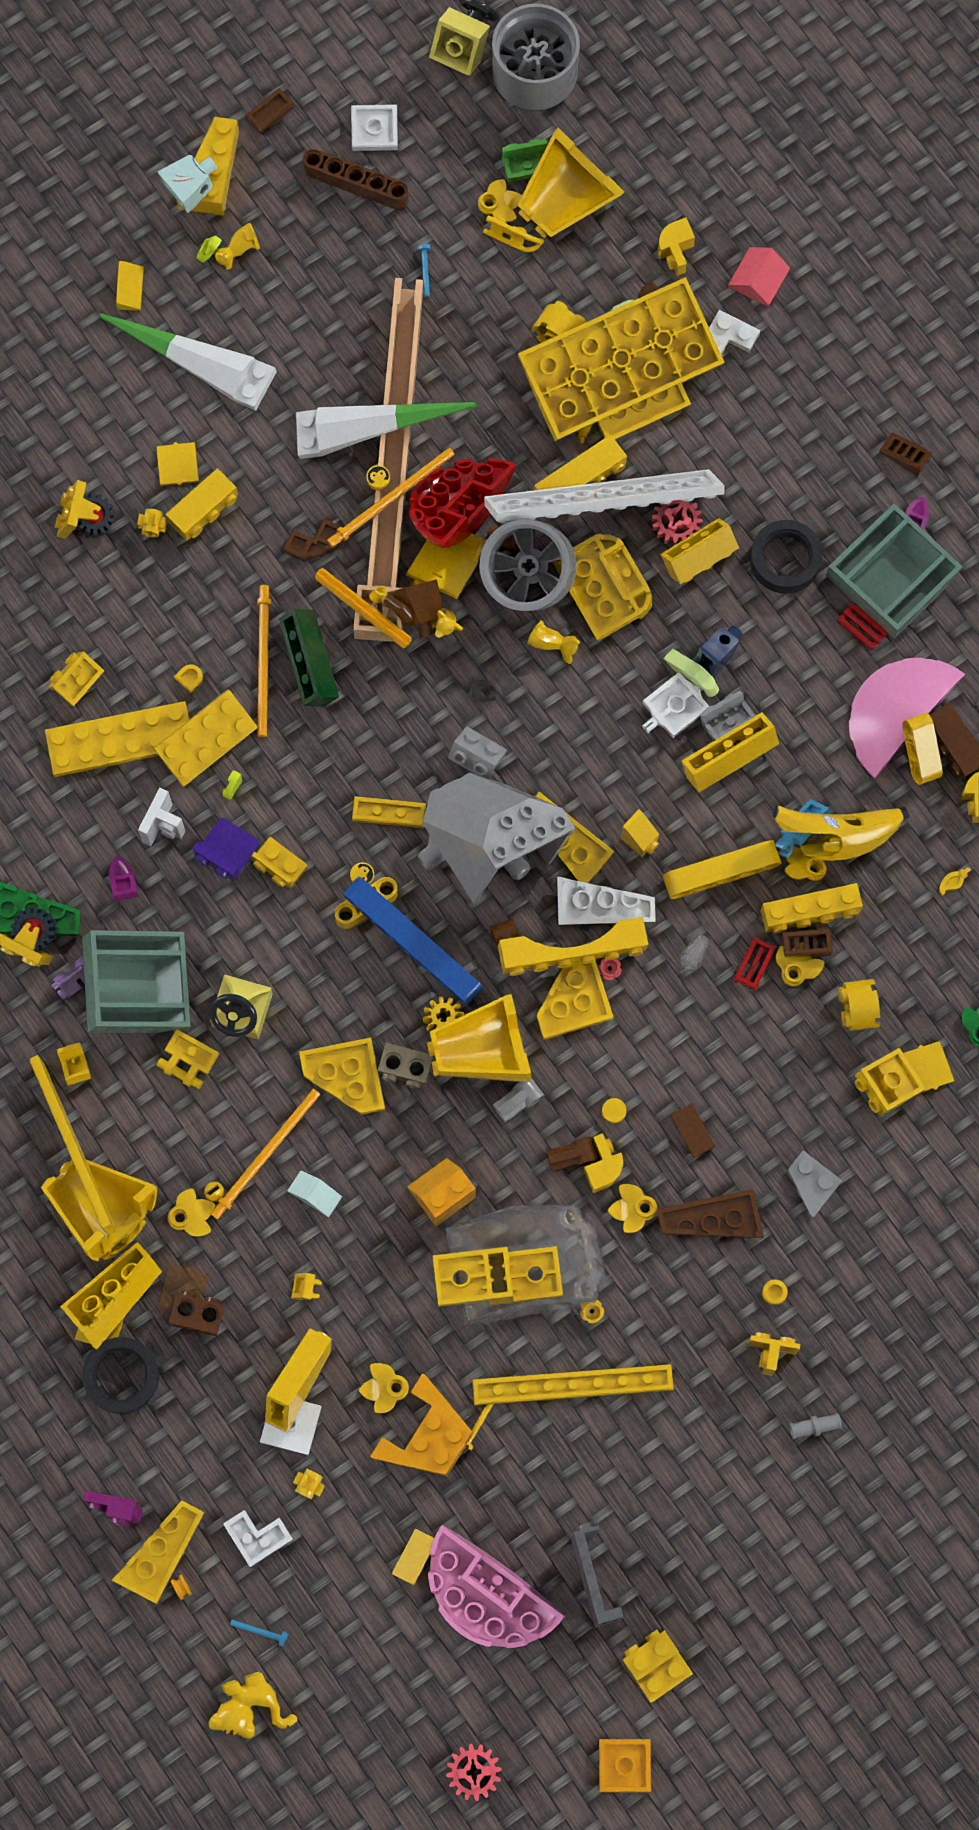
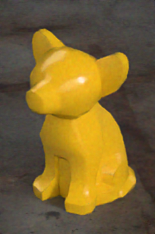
M251 223L238 229L227 247L216 249L213 253L217 262L220 265H224L227 270L233 267L234 257L241 256L250 248L260 249Z
M442 608V611L438 610V619L430 621L432 628H436L435 636L437 638L449 635L454 630H463L456 623V616L453 611Z
M540 620L531 632L527 644L544 650L560 649L564 661L571 664L573 660L572 655L577 652L580 641L575 636L563 637L558 631L547 628L544 625V621Z

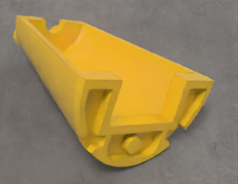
M557 128L518 203V207L521 209L518 213L527 222L532 220L537 225L535 230L543 238H546L547 235L552 237L622 196L625 191L609 176H606L575 146V143Z
M512 994L503 996L430 1031L431 1041L427 1042L429 1055L435 1056L436 1060L431 1062L434 1076L516 1082L532 1081L527 1055L524 1053L518 1029Z
M70 1160L62 1165L60 1175L56 1178L54 1176L48 1178L41 1189L85 1254L94 1261H98L99 1258L108 1260L124 1250L143 1229L147 1222L144 1220L147 1211H153L155 1206L157 1187L86 1160L117 1230L107 1234L101 1228L75 1165Z

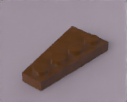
M753 1189L657 1209L662 1235L764 1238Z

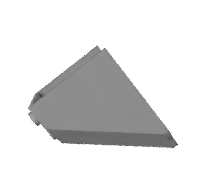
M468 773L462 778L431 791L423 819L424 827L473 903L479 899L497 870L537 849L547 865L552 863L575 830L574 825L563 808L504 783L473 773Z

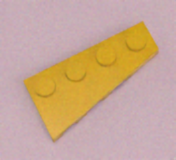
M538 792L535 796L539 799L554 804L551 800H549L540 792ZM567 814L575 830L558 855L578 881L590 883L614 853V850Z
M181 1501L112 1581L158 1604L205 1512Z

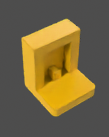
M81 1043L57 1049L68 1086L91 1079Z

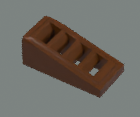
M894 433L889 435L879 450V453L916 476L920 475L932 456V452ZM896 442L897 445L894 450H888L891 444ZM901 446H902V447H904L905 449H904V451L902 452V454L899 455V454H897V452L899 451V449H900ZM909 451L913 454L909 459L905 458ZM916 456L920 457L917 463L913 462Z
M830 929L782 932L784 957L831 956L833 953ZM789 938H794L795 950H790ZM799 938H803L804 950H800ZM808 938L813 939L814 949H809ZM818 938H822L823 948L818 947Z

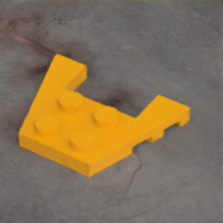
M422 1373L411 1394L432 1406L405 1450L382 1437L370 1457L377 1461L448 1476L474 1433L428 1377Z

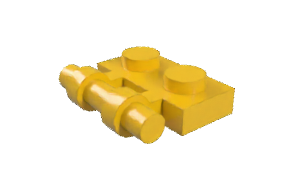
M176 1029L165 1048V1052L172 1055L169 1062L160 1058L156 1066L163 1069L164 1073L168 1076L173 1075L181 1079L186 1086L200 1089L203 1081L196 1077L198 1071L208 1075L220 1054L216 1050ZM180 1060L191 1066L188 1072L177 1067Z

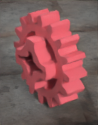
M674 500L669 504H659L660 507L655 506L654 513L656 515H652L651 520L655 524H653L652 529L653 531L659 530L657 538L659 539L664 536L665 544L671 540L674 546L678 541H682L699 531L700 528L698 526H702L703 519H700L702 511H695L697 508L696 502L689 504V501ZM687 511L691 515L693 522L691 521V518L687 516ZM681 515V520L673 526V522ZM662 520L663 523L667 524V529H665V527L663 526Z
M469 1744L468 1751L460 1747L461 1754L459 1756L456 1754L451 1755L455 1762L447 1763V1766L452 1768V1772L447 1773L446 1777H453V1781L449 1786L458 1787L456 1791L457 1796L464 1792L465 1800H468L470 1795H474L475 1800L478 1801L479 1794L481 1793L487 1798V1790L489 1788L493 1791L496 1790L493 1782L501 1781L496 1776V1772L502 1769L494 1765L499 1760L498 1757L491 1759L492 1750L490 1749L486 1753L482 1752L483 1745L481 1744L478 1750H474L473 1744ZM468 1755V1764L464 1769H457L459 1762ZM477 1755L484 1757L490 1766H482L477 1762ZM472 1759H474L476 1768L482 1771L481 1774L477 1775L476 1785H474L472 1777L466 1774V1770L471 1769ZM491 1775L488 1784L480 1789L482 1778ZM465 1778L471 1783V1790L463 1787L458 1779Z

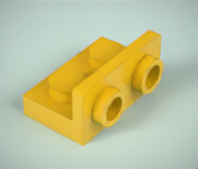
M84 651L77 654L73 652L66 659L65 663L67 665L62 671L57 670L51 676V684L48 686L50 690L57 692L71 706H75L104 672Z
M272 837L268 838L257 853L254 852L251 855L254 861L253 866L262 873L267 871L273 876L272 880L282 888L286 886L291 889L308 868L305 862Z

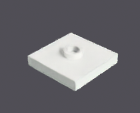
M397 105L351 106L352 151L398 150Z
M304 1401L287 1433L265 1423L260 1443L309 1455L322 1406Z

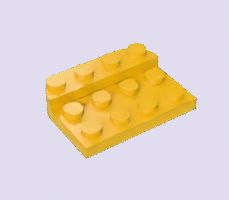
M600 533L573 547L577 571L569 592L598 641L638 618L641 620L652 608L651 590L621 539ZM562 559L553 561V564L561 575Z

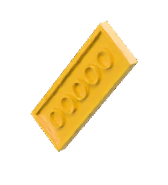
M186 702L45 729L54 777L159 756L153 748L189 720Z

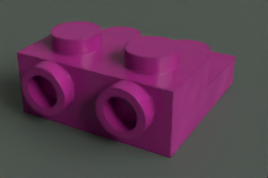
M85 1490L83 1501L89 1504L88 1508L106 1512V1516L111 1519V1523H114V1525L128 1527L129 1523L140 1524L143 1509H140V1504L137 1501Z

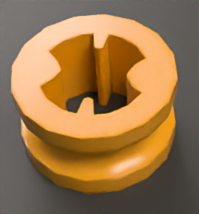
M182 1574L179 1575L178 1580H170L180 1600H183L185 1595H192Z

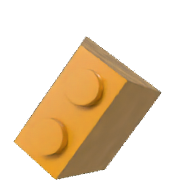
M448 1158L407 1186L435 1226L441 1224L476 1198V1188L463 1170Z

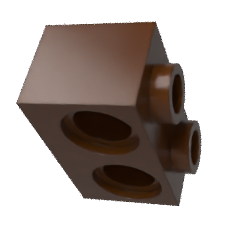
M182 1291L181 1295L176 1294L169 1325L217 1337L225 1305L220 1304L221 1300L206 1297V1300L197 1299L194 1293ZM186 1303L192 1307V1313L189 1316L179 1314L178 1307L181 1304ZM211 1309L216 1313L217 1317L213 1322H206L202 1318V1313L205 1310Z

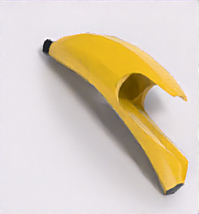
M776 805L772 813L774 820L784 831L824 834L819 839L805 842L800 846L806 856L820 860H845L868 853L885 843L898 830L902 821L910 817L905 806L897 809L854 814H817L798 812Z

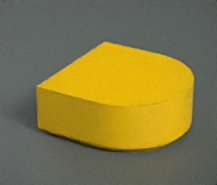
M190 664L184 666L174 676V679L193 694L202 684L203 674L198 666Z

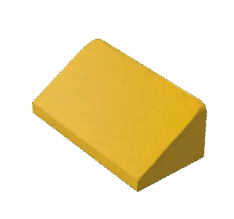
M119 261L116 296L118 310L141 311L143 266Z
M415 1529L392 1574L414 1586L430 1556V1550L435 1538Z

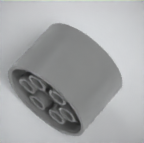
M527 4L511 10L499 21L492 40V77L502 97L511 104L528 110L547 109L559 104L568 97L577 81L580 49L578 31L572 20L565 13L552 6ZM526 35H533V38H529L528 41ZM557 42L562 44L558 48L553 49ZM503 50L511 54V56L502 55L500 53ZM555 60H560L562 62L556 63ZM514 65H516L517 70H515V71L509 70V68H511V67H513Z

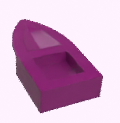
M920 497L908 506L905 514L923 530L929 518V507L926 499Z
M119 855L115 856L109 870L114 901L138 897L131 866Z

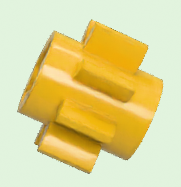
M146 509L144 515L139 514L137 525L138 529H142L141 533L143 535L158 537L159 531L165 532L167 521L165 517H162L163 513L161 511Z
M306 1469L304 1474L298 1471L293 1481L294 1484L298 1485L295 1492L312 1500L314 1494L320 1497L325 1485L320 1483L323 1477L309 1469Z

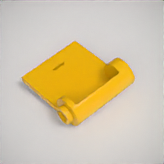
M471 534L459 544L448 548H442L427 540L407 571L406 576L421 583L437 579L439 591L457 599L478 566L482 549L487 540Z

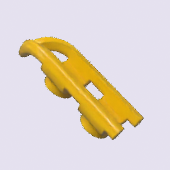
M488 215L486 221L491 223L490 230L484 229L483 233L517 250L532 252L539 249L544 243L543 239L527 234L524 228L508 225L501 217H491ZM503 233L510 235V240L502 237ZM524 240L537 243L531 247L523 246Z

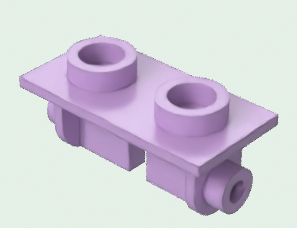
M83 956L73 963V969L67 973L63 971L53 979L55 983L51 986L55 990L58 987L60 988L57 993L62 999L70 998L81 989V986L76 981L79 978L85 984Z

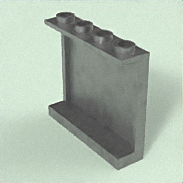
M592 1522L577 1526L576 1531L572 1534L571 1541L594 1626L599 1627L620 1621L624 1616L621 1607L607 1611L604 1609L585 1539L595 1536L600 1528L599 1525L593 1526Z

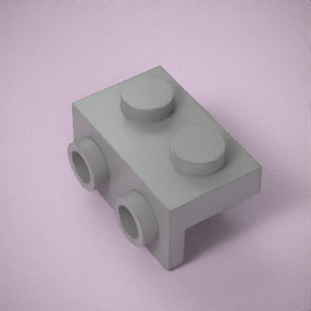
M741 691L728 695L723 701L714 706L707 707L700 714L702 726L713 741L756 716L744 701V695Z
M466 726L454 741L448 758L474 774L490 779L494 769L505 757L507 749Z

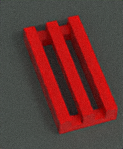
M853 602L836 621L871 651L888 635V632ZM851 612H853L854 614H856L861 620H863L867 625H869V626H870L874 631H876L880 636H878L876 633H874L869 627H867L863 622H861V621H860L856 616H854ZM846 617L849 618L863 632H865L875 641L872 643L869 639H867L862 633H860L855 627H853L849 622L845 620Z
M754 937L733 981L756 991L776 947ZM756 944H758L760 948L744 979L741 975ZM764 949H769L754 983L751 982L750 979Z

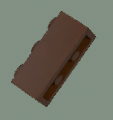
M951 703L930 714L934 724L939 754L943 758H947L951 764L950 770L956 778L959 777L964 782L979 772V744Z

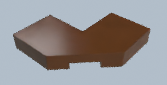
M323 519L314 539L292 530L283 548V553L305 562L336 551L339 543L332 548L327 540L337 533V529L342 526Z

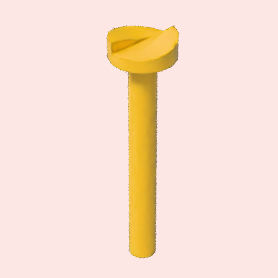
M486 1404L471 1430L474 1434L466 1445L471 1451L474 1447L471 1445V1442L494 1404Z

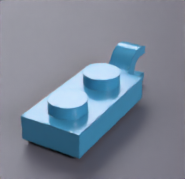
M812 799L799 810V812L830 814L829 807ZM782 829V838L775 844L776 847L781 849L778 854L785 858L789 857L793 851L794 844L801 846L812 833L789 832Z

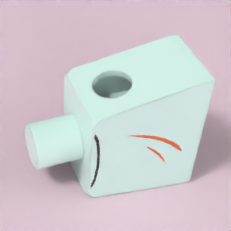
M188 155L158 171V174L163 184L185 211L189 213L212 190L213 184L208 175L217 169V166L210 157L198 164L192 155Z

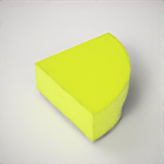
M217 236L205 239L196 259L202 263L205 262L215 252L222 240Z
M235 770L231 772L228 778L229 784L223 789V797L231 800L243 781L241 774Z

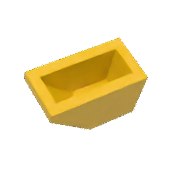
M638 809L623 825L621 840L641 857L647 852L651 854L658 847L659 833L644 813Z

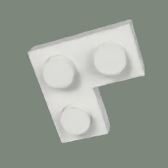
M721 310L718 311L709 327L721 355L728 343L749 353L760 334L759 329Z
M244 1510L223 1524L249 1567L254 1566L293 1540L280 1518L257 1531Z

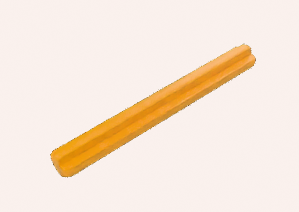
M324 568L318 570L315 574V579L399 646L406 648L410 644L411 636Z

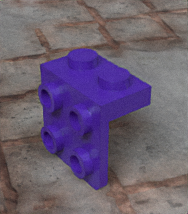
M220 818L203 843L197 841L192 850L195 856L194 859L203 866H211L220 877L224 879L228 877L235 881L252 857L251 855L259 847V841L227 819Z

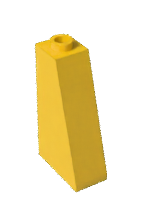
M312 1329L308 1330L267 1394L265 1423L286 1433L289 1431L331 1353L332 1338L323 1332H317Z

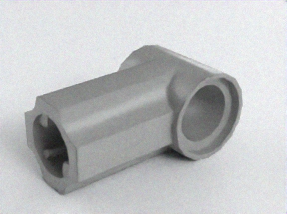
M532 1079L530 1082L517 1083L513 1090L494 1103L493 1107L501 1119L507 1122L526 1107L530 1108L545 1095Z

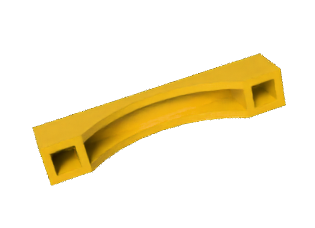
M643 917L620 920L601 938L577 947H550L521 936L500 940L498 950L503 974L510 973V976L523 974L524 970L533 969L534 972L547 970L548 966L557 965L558 968H565L571 966L572 962L581 961V964H589L595 962L597 958L605 957V960H613L619 958V955L627 953L629 956H638L643 954V951L648 947V940Z

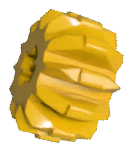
M439 997V1004L431 1000L430 1006L432 1009H424V1013L429 1016L423 1017V1022L430 1023L426 1030L428 1032L464 1016V1012H457L461 1005L457 1003L452 1006L453 998H449L447 1003H444L443 997ZM441 1013H446V1022H441Z

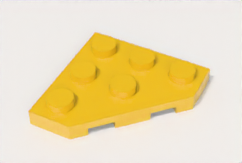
M581 961L572 962L571 966L562 968L536 1016L543 1040L614 1018L596 961L589 964H581Z
M371 1038L299 1052L303 1075L306 1079L361 1115L385 1110Z

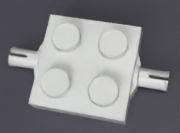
M678 672L643 700L644 706L652 715V718L642 725L643 729H646V732L649 733L659 725L672 738L676 737L700 718V714L709 707L701 696L700 692L703 689L687 681Z

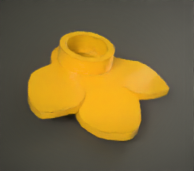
M505 179L496 180L489 185L487 192L479 197L478 208L484 214L501 217L506 222H512L516 220V214L513 210L518 207L522 195L506 190ZM491 202L493 206L488 207L485 204Z
M793 847L792 853L786 858L789 865L784 871L791 878L798 880L808 878L812 881H818L826 874L827 868L824 861L806 856L801 848ZM814 867L817 869L818 872L815 873L811 871L810 868Z
M804 942L800 943V950H804ZM783 946L779 947L776 954V962L782 969V980L788 986H799L805 979L816 978L824 967V961L820 959L784 957ZM789 972H796L798 977L795 979L790 978Z
M622 1184L619 1186L622 1199L613 1203L609 1207L608 1213L613 1218L624 1221V1232L634 1233L642 1229L645 1221L652 1219L656 1215L657 1204L653 1198L644 1196L638 1186ZM644 1204L650 1208L647 1213H643L640 1210V1207Z
M193 1188L185 1190L177 1197L176 1206L169 1211L168 1223L173 1229L185 1230L191 1236L207 1235L211 1232V1228L206 1220L215 1209V1204L208 1200H196ZM178 1214H183L185 1216L183 1222L176 1221V1216Z
M374 1363L370 1365L373 1379L365 1382L359 1388V1392L366 1399L375 1401V1413H386L394 1408L397 1400L406 1397L409 1385L404 1377L395 1375L391 1366ZM394 1384L401 1386V1390L397 1393L392 1391Z

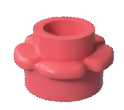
M603 958L601 964L598 965L600 975L605 980H613V978L619 977L622 971L620 968L621 963L618 959L605 960Z

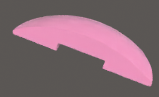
M907 658L883 666L862 684L851 706L849 736L850 740L853 741L856 757L874 779L905 744L902 729L903 720L924 712L930 714L965 676L962 671L939 660Z
M443 1525L440 1527L430 1550L429 1585L431 1593L435 1595L439 1605L440 1613L458 1633L484 1646L516 1648L546 1636L563 1620L565 1615L513 1571Z

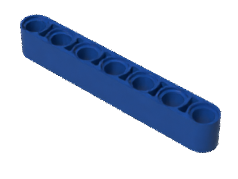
M358 876L342 894L355 908L463 1004L468 1006L483 989V986L363 878Z

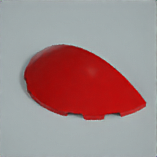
M470 458L455 461L453 467L444 470L438 467L418 482L411 493L410 517L414 526L423 537L442 548L459 544L469 537L489 516L490 512L485 507L484 497L502 495L516 469V464L488 458L486 463H474Z

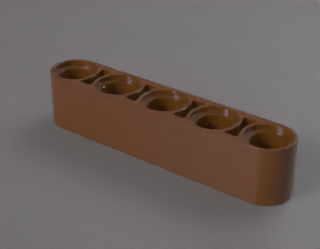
M309 149L303 155L304 172L310 178L393 209H403L408 204V186L400 180L317 149ZM310 162H318L317 165H309ZM333 169L339 170V172L335 174L331 173L330 171ZM354 177L360 178V180L356 182L352 181L351 179ZM375 185L382 186L380 189H373L372 187ZM396 193L403 194V196L401 197H395L393 195Z

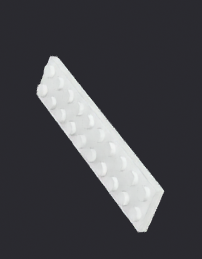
M708 469L485 496L484 503L497 522L506 524L513 520H535L536 517L544 516L556 518L560 514L579 515L585 511L602 512L604 509L609 508L622 510L627 508V506L634 505L646 507L650 503L669 504L674 500L692 501L698 497L711 499L715 498L716 495H723L725 485Z

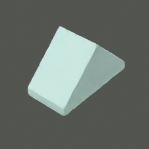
M303 1171L299 1172L287 1191L328 1218L342 1198L340 1194L322 1180Z

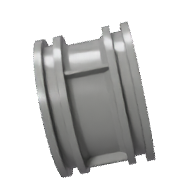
M521 519L502 525L487 539L480 556V574L486 590L497 602L513 610L539 611L557 604L567 595L576 577L577 562L570 541L559 529L540 521ZM533 529L545 533L553 540L542 552L533 548ZM512 535L521 550L515 558L499 553L502 544ZM532 559V563H535V569H531L529 573L528 568H525L524 565ZM562 559L560 579L547 573L549 562ZM513 570L518 579L506 592L500 585L496 572ZM539 582L547 595L537 601L525 602L529 584Z

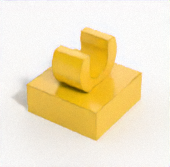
M295 1274L291 1298L297 1300L319 1298V1294L313 1293L314 1285H322V1282L315 1279L314 1274Z

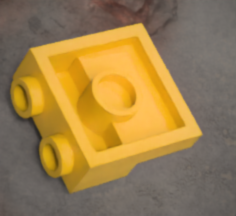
M900 1048L862 1068L855 1075L857 1078L855 1080L857 1088L861 1092H866L870 1099L868 1104L874 1113L878 1112L880 1116L901 1106L904 1102L926 1089Z
M655 1630L645 1637L647 1643L640 1648L635 1644L624 1652L626 1657L622 1660L650 1703L693 1674L665 1630L661 1633Z

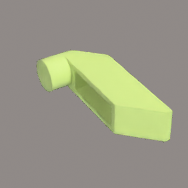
M672 649L663 658L676 673L680 672L685 679L703 689L707 696L713 697L719 692V687L714 678L701 665Z

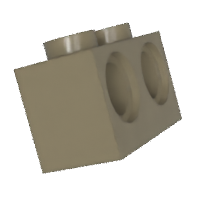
M385 1043L378 1075L388 1082L396 1083V1080L406 1082L405 1085L410 1088L419 1089L420 1086L426 1088L433 1056ZM391 1059H396L400 1062V1066L392 1070L386 1066L387 1062ZM415 1065H419L424 1069L423 1073L419 1076H414L410 1073V1069Z

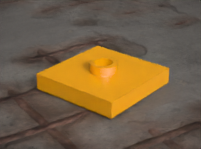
M599 1739V1792H651L650 1739Z

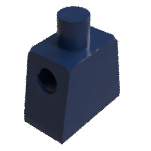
M731 626L728 630L720 627L699 648L694 662L701 665L715 678L735 654L740 642L738 639L742 636L740 629L736 626Z

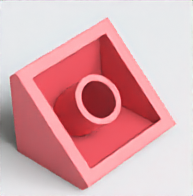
M749 247L728 287L769 307L790 267L772 248Z

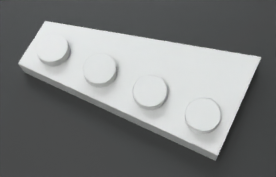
M557 876L558 925L610 924L643 917L644 922H655V897Z

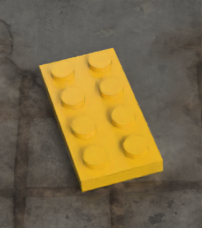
M227 689L153 749L179 783L185 786L258 727L231 691Z

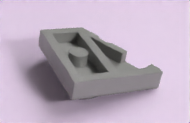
M805 1151L801 1152L788 1169L791 1180L795 1183L797 1192L803 1200L809 1216L813 1219L842 1180Z

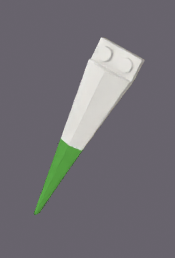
M99 314L104 321L167 357L234 402L255 411L277 372L275 367L255 360L254 357L106 314Z
M474 402L318 407L317 410L296 412L298 456L300 459L324 456L391 431L475 408L477 404Z

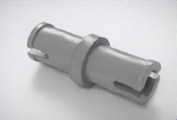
M838 1413L819 1418L812 1416L810 1420L789 1423L792 1439L812 1434L820 1436L822 1432L842 1429Z

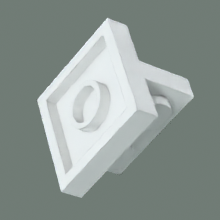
M159 788L138 829L142 842L149 846H152L159 830H162L161 834L170 839H174V837L182 839L185 833L182 819L169 813L172 807L169 792L162 788Z

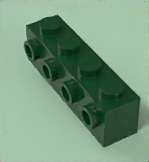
M293 609L280 617L279 621L303 706L324 707L339 698L315 610Z

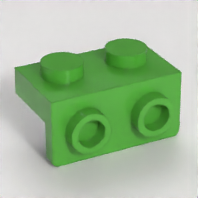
M534 139L524 144L513 143L502 148V161L508 183L532 177L548 145L546 139Z

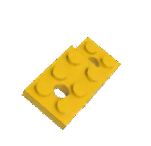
M557 1246L508 1252L507 1247L433 1255L439 1307L488 1301L490 1306L563 1297ZM532 1268H538L542 1271L543 1276L540 1280L533 1281L529 1278L528 1272ZM457 1272H464L467 1274L468 1280L462 1285L456 1284L453 1280L454 1275Z

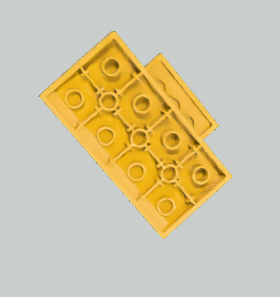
M686 277L518 353L524 372L554 441L596 422L604 438L612 435L614 439H618L691 405L682 383L725 363Z

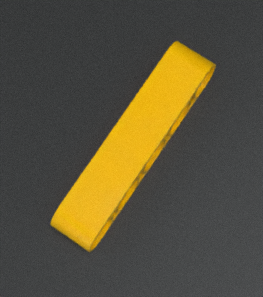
M769 840L669 871L662 877L670 899H677L773 869L782 863L774 840Z

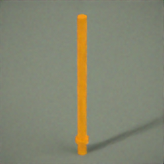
M451 448L446 449L345 527H339L337 533L327 540L329 545L333 548L342 540L346 541L349 539L351 533L455 455Z
M260 585L259 598L257 599V605L259 606L257 737L260 738L267 737L269 606L271 605L268 585Z
M315 1089L311 1090L224 1198L220 1197L218 1200L219 1204L210 1213L215 1219L218 1220L226 1209L230 1210L232 1207L231 1203L320 1096L319 1092Z

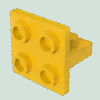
M756 1332V1335H751L748 1339L747 1346L763 1349L760 1355L759 1367L763 1368L762 1374L772 1376L775 1373L779 1352L796 1355L800 1350L801 1344L795 1343L793 1338L781 1337L780 1340L770 1339V1334Z

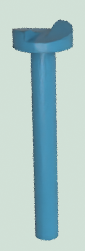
M423 244L417 248V251L422 255L424 297L427 298L430 297L427 252L431 251L430 244Z
M233 1619L230 1623V1626L277 1640L281 1647H284V1643L289 1635L285 1631H283L282 1635Z

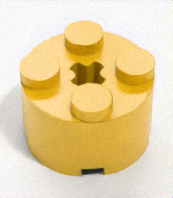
M556 301L555 304H548L533 325L532 333L536 331L538 334L536 339L542 343L587 321L582 316L575 315L569 311L563 302Z
M874 979L844 982L843 987H838L839 1001L844 1003L845 1011L841 1012L842 1025L848 1027L849 1031L880 1027V1023L875 1022V1018H880V1008L877 990L872 991L871 985L875 984Z

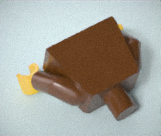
M413 579L409 587L391 591L388 595L385 586H378L377 589L372 590L369 595L371 601L375 603L383 601V604L396 613L404 627L417 625L420 638L434 635L430 620L438 619L437 612L438 610L442 611L443 600L442 595L439 593L437 579L424 583Z

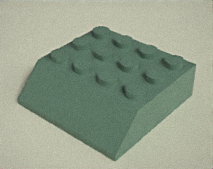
M893 504L829 565L826 576L895 639L946 589L963 566L898 506Z
M91 930L82 937L88 1033H161L190 1027L184 932Z

